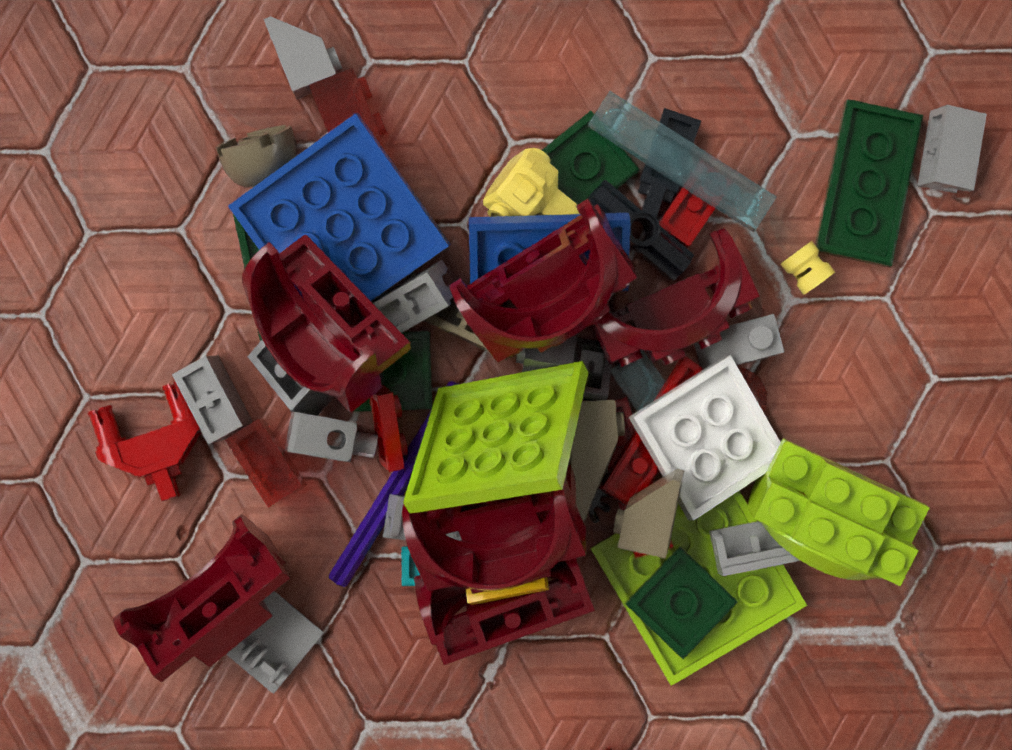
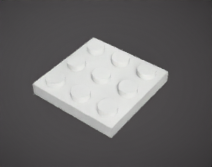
M731 355L722 357L629 417L663 477L675 469L685 470L678 504L687 519L693 521L765 474L781 443Z

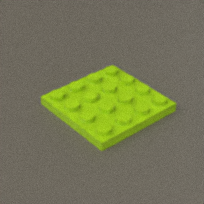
M583 361L438 388L403 500V504L408 512L411 514L563 490L588 377V371Z
M740 491L694 521L687 519L678 504L671 537L673 548L668 550L666 558L649 555L635 559L633 551L618 548L620 534L617 533L590 548L671 686L807 606L783 564L727 576L718 574L709 531L757 521L748 510V504ZM678 546L687 552L738 601L684 660L625 604Z

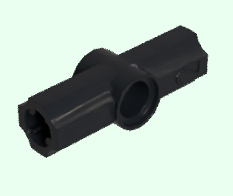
M603 180L587 198L593 206L598 204L604 213H629L630 250H634L669 281H675L691 263L694 257L692 252L664 230L653 214L642 211L607 180ZM634 221L641 223L645 228L646 233L643 241L635 239L632 235L631 225Z

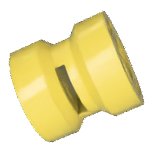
M813 241L781 263L787 273L795 276L797 287L803 295L835 273L829 263L823 262L818 256L819 249ZM810 267L812 270L807 272L806 269Z

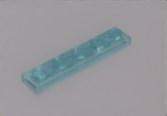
M609 91L588 124V127L752 232L758 228L777 198L769 191L612 91Z

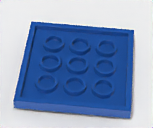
M358 113L352 115L228 205L259 250L270 242L281 253L306 234L370 301L451 245ZM295 286L299 294L302 296L301 291Z

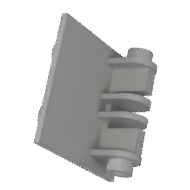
M275 591L263 600L273 616L226 654L273 694L324 634L320 628Z

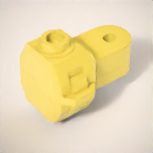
M528 148L514 156L500 172L483 199V205L489 209V217L580 213L576 208L577 204L558 189V170L550 164L549 156L538 148Z

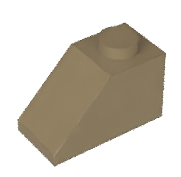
M675 469L630 497L625 510L618 509L613 533L620 534L618 548L666 558L670 547L685 470Z

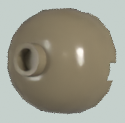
M279 125L247 133V137L238 141L239 144H237L236 138H232L215 147L225 173L234 183L242 187L256 186L298 154L296 140L290 125L288 127L286 125Z

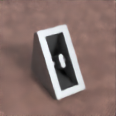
M577 338L573 363L583 361L588 371L583 400H607L612 364H609L599 341Z

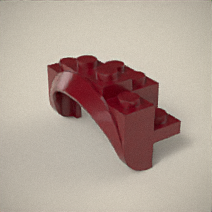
M586 199L576 206L580 215L471 284L466 285L460 278L449 285L453 299L463 318L498 363L509 356L519 354L524 348H537L542 353L550 347L562 344L587 326L597 323L604 314L610 311L607 302L611 293L622 291L631 281L637 278L629 256L613 235L608 219L598 204L593 206L590 200ZM587 250H590L589 259L584 254ZM510 299L517 309L501 306Z
M721 228L709 234L717 252L719 265L634 301L614 313L608 312L597 323L589 326L594 338H598L609 364L619 361L620 366L624 367L642 359L641 350H647L652 363L662 359L664 366L686 357L684 349L698 343L700 349H704L722 341L723 338L720 333L729 328L725 319L729 314L732 319L753 309L750 302L760 296L734 240L726 229ZM709 287L711 288L712 293H714L711 300L706 291V289Z
M306 234L281 253L268 242L252 257L243 271L242 284L255 324L262 340L277 363L291 378L302 386L336 397L350 413L382 388L379 374L411 350L410 341ZM295 286L301 291L302 296L299 294Z
M571 465L567 467L563 490L411 514L405 505L402 507L406 543L428 591L453 586L470 589L472 594L510 589L531 581L551 577V568L557 562L586 556V528L576 505V479ZM458 531L462 541L446 536V534Z
M243 514L232 521L233 531L229 540L218 554L201 570L167 594L144 605L124 609L113 618V623L119 636L137 647L151 674L160 682L167 679L192 657H196L211 667L273 616L263 600L290 579L282 567L286 564V561L270 537Z
M577 559L557 562L551 568V577L547 578L555 579L548 581L549 590L475 605L467 603L465 588L453 586L428 591L421 575L415 576L416 598L430 642L432 645H436L443 665L595 611ZM466 605L467 611L455 615Z

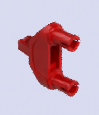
M173 382V385L169 383L162 387L174 419L170 421L171 425L126 440V437H121L112 405L100 407L98 411L92 410L87 413L99 446L96 447L97 451H95L97 459L138 477H144L147 485L155 483L160 499L163 502L181 496L175 476L182 474L180 465L185 463L202 434L176 382Z

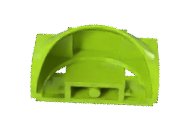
M784 438L766 473L755 480L748 501V510L753 518L760 521L779 545L807 565L842 579L858 581L883 578L900 587L919 551L912 542L930 508L920 501Z

